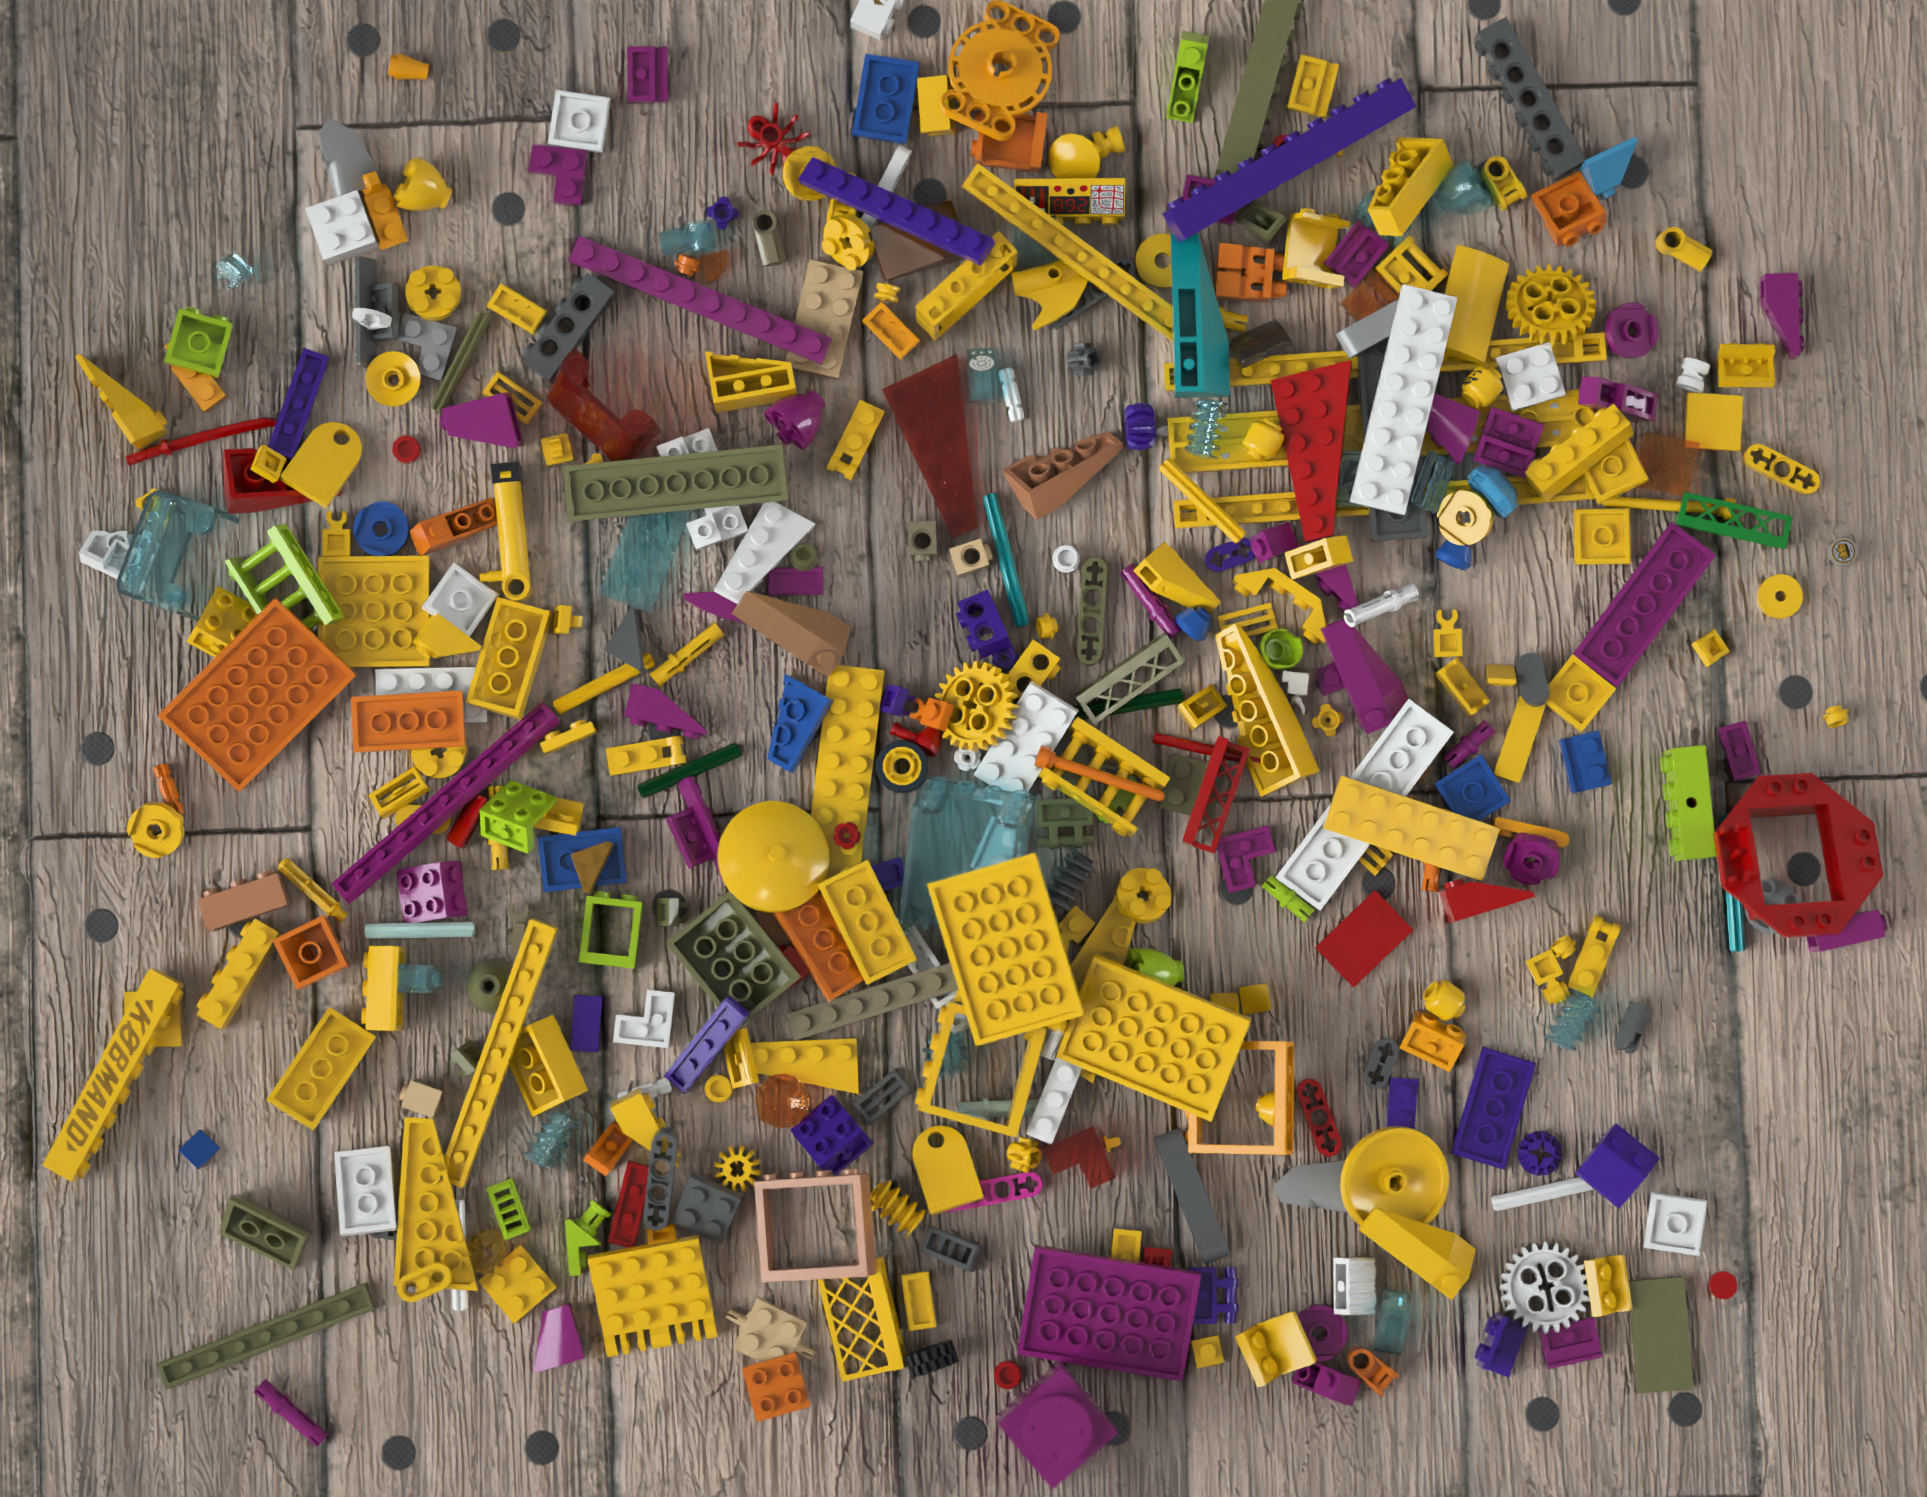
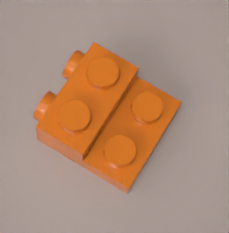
M1580 171L1531 194V201L1544 220V226L1557 247L1563 244L1565 247L1573 246L1578 242L1580 236L1588 232L1590 235L1597 234L1604 228V224L1607 223L1604 208Z

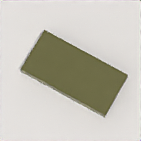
M1684 1277L1629 1280L1632 1301L1630 1323L1636 1392L1651 1393L1694 1389Z

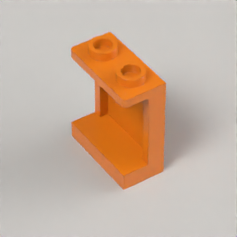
M982 111L981 113H975L976 121H981L985 118ZM1036 112V115L1022 114L1013 117L1016 124L1012 137L1006 141L993 139L981 132H978L977 140H972L970 156L975 157V165L979 163L981 166L1040 173L1047 113ZM999 121L995 124V128L999 132L1005 133L1010 130V126L1004 121Z

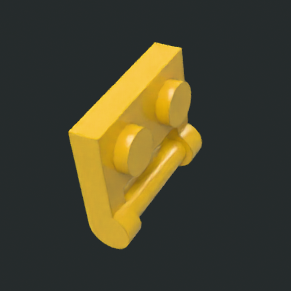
M1411 235L1375 268V271L1399 295L1403 284L1432 291L1448 275L1444 268L1440 269L1414 243L1416 240ZM1405 251L1433 277L1429 282L1402 256Z

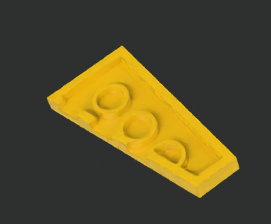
M857 1038L750 1043L756 1070L759 1074L859 1094Z

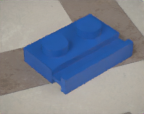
M1599 731L1559 740L1571 794L1612 785Z

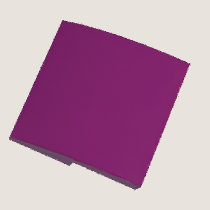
M1491 406L1473 460L1526 479L1525 472L1532 463L1544 424Z

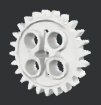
M1547 1242L1543 1243L1541 1250L1533 1243L1530 1253L1523 1247L1521 1249L1522 1257L1516 1254L1512 1255L1515 1265L1511 1263H1506L1505 1265L1510 1274L1502 1273L1500 1277L1507 1281L1506 1284H1502L1499 1287L1500 1290L1507 1291V1294L1501 1297V1301L1510 1302L1505 1311L1514 1310L1516 1313L1512 1320L1515 1321L1521 1317L1523 1319L1522 1328L1531 1323L1532 1332L1534 1333L1538 1326H1542L1544 1334H1547L1549 1326H1552L1553 1330L1558 1333L1560 1329L1559 1324L1561 1323L1568 1329L1570 1327L1568 1319L1570 1318L1577 1322L1579 1317L1576 1311L1580 1313L1586 1311L1581 1302L1587 1303L1590 1301V1298L1584 1295V1292H1588V1285H1584L1587 1277L1586 1275H1581L1585 1264L1576 1266L1575 1262L1578 1259V1255L1572 1258L1567 1257L1569 1248H1566L1562 1253L1558 1252L1559 1246L1557 1243L1552 1250L1548 1249ZM1537 1264L1542 1265L1545 1284L1552 1286L1548 1295L1554 1308L1553 1312H1550L1548 1309L1545 1291L1539 1290L1542 1285V1279L1537 1269ZM1555 1264L1561 1267L1562 1276L1554 1278L1549 1275L1548 1266ZM1524 1271L1532 1272L1535 1276V1283L1525 1284L1521 1280V1273ZM1560 1291L1566 1292L1570 1297V1303L1567 1305L1559 1304L1555 1299L1556 1293ZM1532 1298L1539 1299L1543 1304V1309L1539 1312L1532 1311L1528 1306V1301Z

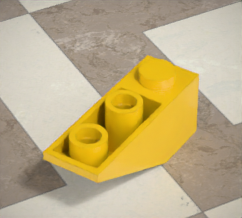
M1163 542L1133 570L1151 591L1188 608L1193 606L1197 609L1201 606L1210 614L1221 603L1214 592L1197 577L1196 573L1185 564L1177 552L1166 542Z
M638 1088L611 1102L610 1109L622 1132L651 1151L655 1132L667 1126L662 1117L656 1118L652 1110L655 1108V1104L648 1092L644 1094L641 1088ZM663 1137V1149L661 1152H666L669 1142L667 1137ZM679 1148L677 1153L676 1167L679 1166L678 1157L681 1156Z

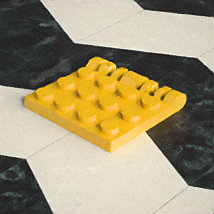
M698 1235L588 1255L587 1260L608 1358L619 1356L616 1335H620L623 1354H630L631 1348L627 1333L637 1331V1343L640 1351L647 1350L644 1333L646 1329H649L653 1349L673 1346L669 1326L675 1324L678 1344H684L686 1337L682 1323L692 1321V1332L695 1341H701L700 1319H703L706 1339L718 1337Z

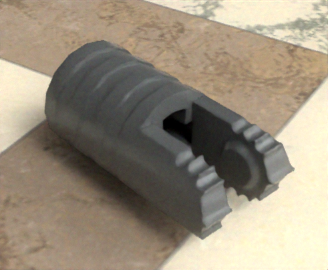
M1629 1001L1623 1021L1620 1024L1615 1046L1621 1051L1624 1050L1627 1054H1634L1642 1035L1645 1033L1644 1031L1653 1009L1640 1003Z

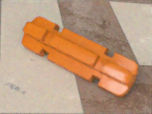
M163 763L155 766L153 770L156 778H159L158 785L164 802L182 815L184 808L182 802L178 800L180 796L174 779L170 777L172 773L169 765Z

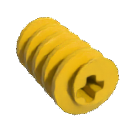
M890 1179L883 1183L880 1182L870 1193L871 1201H874L872 1211L874 1212L882 1208L880 1218L883 1219L890 1215L888 1225L892 1226L898 1222V1233L904 1230L908 1231L906 1239L924 1218L926 1210L921 1209L915 1212L917 1202L914 1201L907 1205L909 1195L905 1194L898 1197L901 1188L896 1187L890 1190L892 1183Z

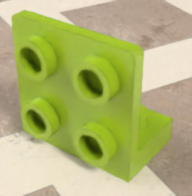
M509 780L480 809L481 836L528 854L534 848L533 826L556 803V797Z

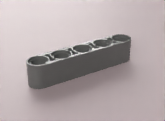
M1178 1127L1154 1137L1155 1144L1204 1264L1206 1265L1231 1255L1192 1156L1188 1153V1146L1180 1128Z

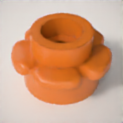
M679 254L678 260L674 261V264L678 266L677 271L693 276L694 271H700L698 268L700 260L692 256Z

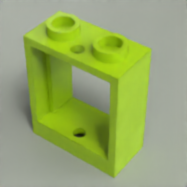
M594 891V896L586 897L579 962L636 969L644 902H638V896L622 894L621 899L610 898L611 893ZM594 904L634 908L629 957L589 952Z

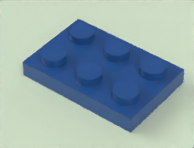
M865 53L852 136L903 145L907 144L920 62Z
M621 827L578 832L576 836L558 834L537 837L544 893L582 888L571 854L606 841L615 844L595 886L627 883Z

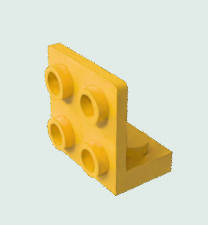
M217 586L186 642L216 657L257 616V613L251 603Z
M1295 1311L1253 1324L1235 1335L1257 1387L1264 1386L1280 1375L1312 1365L1317 1361Z

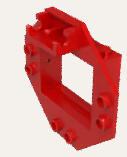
M1813 773L1758 776L1713 833L1722 888L1744 905V908L1749 913L1750 920H1763L1784 938L1840 934L1884 876L1874 822ZM1816 814L1831 901L1765 905L1750 818Z

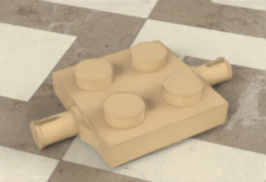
M760 1297L757 1298L753 1308L746 1316L730 1308L725 1318L740 1325L739 1336L733 1349L759 1362L794 1352L811 1361L816 1351L801 1344L802 1333L808 1321Z

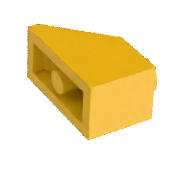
M1347 535L1325 538L1285 552L1291 579L1327 571L1354 562Z
M438 613L430 616L412 641L418 646L416 650L429 659L431 657L435 659L469 654L479 651L482 647Z

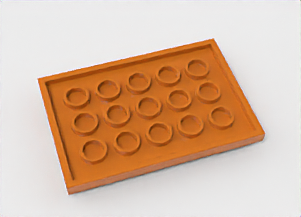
M275 597L158 714V717L240 792L356 676V672Z

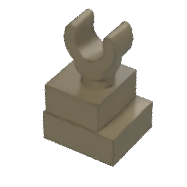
M1295 667L1283 670L1282 682H1288V693L1293 694L1289 704L1293 712H1295V705L1298 704L1301 707L1302 716L1309 711V705L1305 701L1304 695L1315 692L1317 670Z

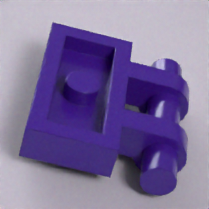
M1188 1267V1270L1201 1272L1193 1324H1217V1313H1225V1323H1236V1312H1239V1303H1236V1287H1239V1278H1236V1267H1225V1278H1217V1267ZM1217 1287H1225V1303H1217Z

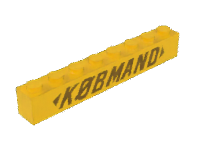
M149 968L42 1166L69 1181H76L79 1177L83 1178L91 1165L88 1161L92 1153L96 1154L100 1150L104 1139L101 1138L106 1128L110 1129L117 1118V1114H115L119 1104L123 1105L130 1095L131 1090L128 1087L133 1079L137 1080L144 1069L142 1062L146 1054L151 1055L158 1042L155 1040L159 1030L163 1031L167 1027L171 1016L168 1014L172 1006H177L182 1000L184 983L157 968Z

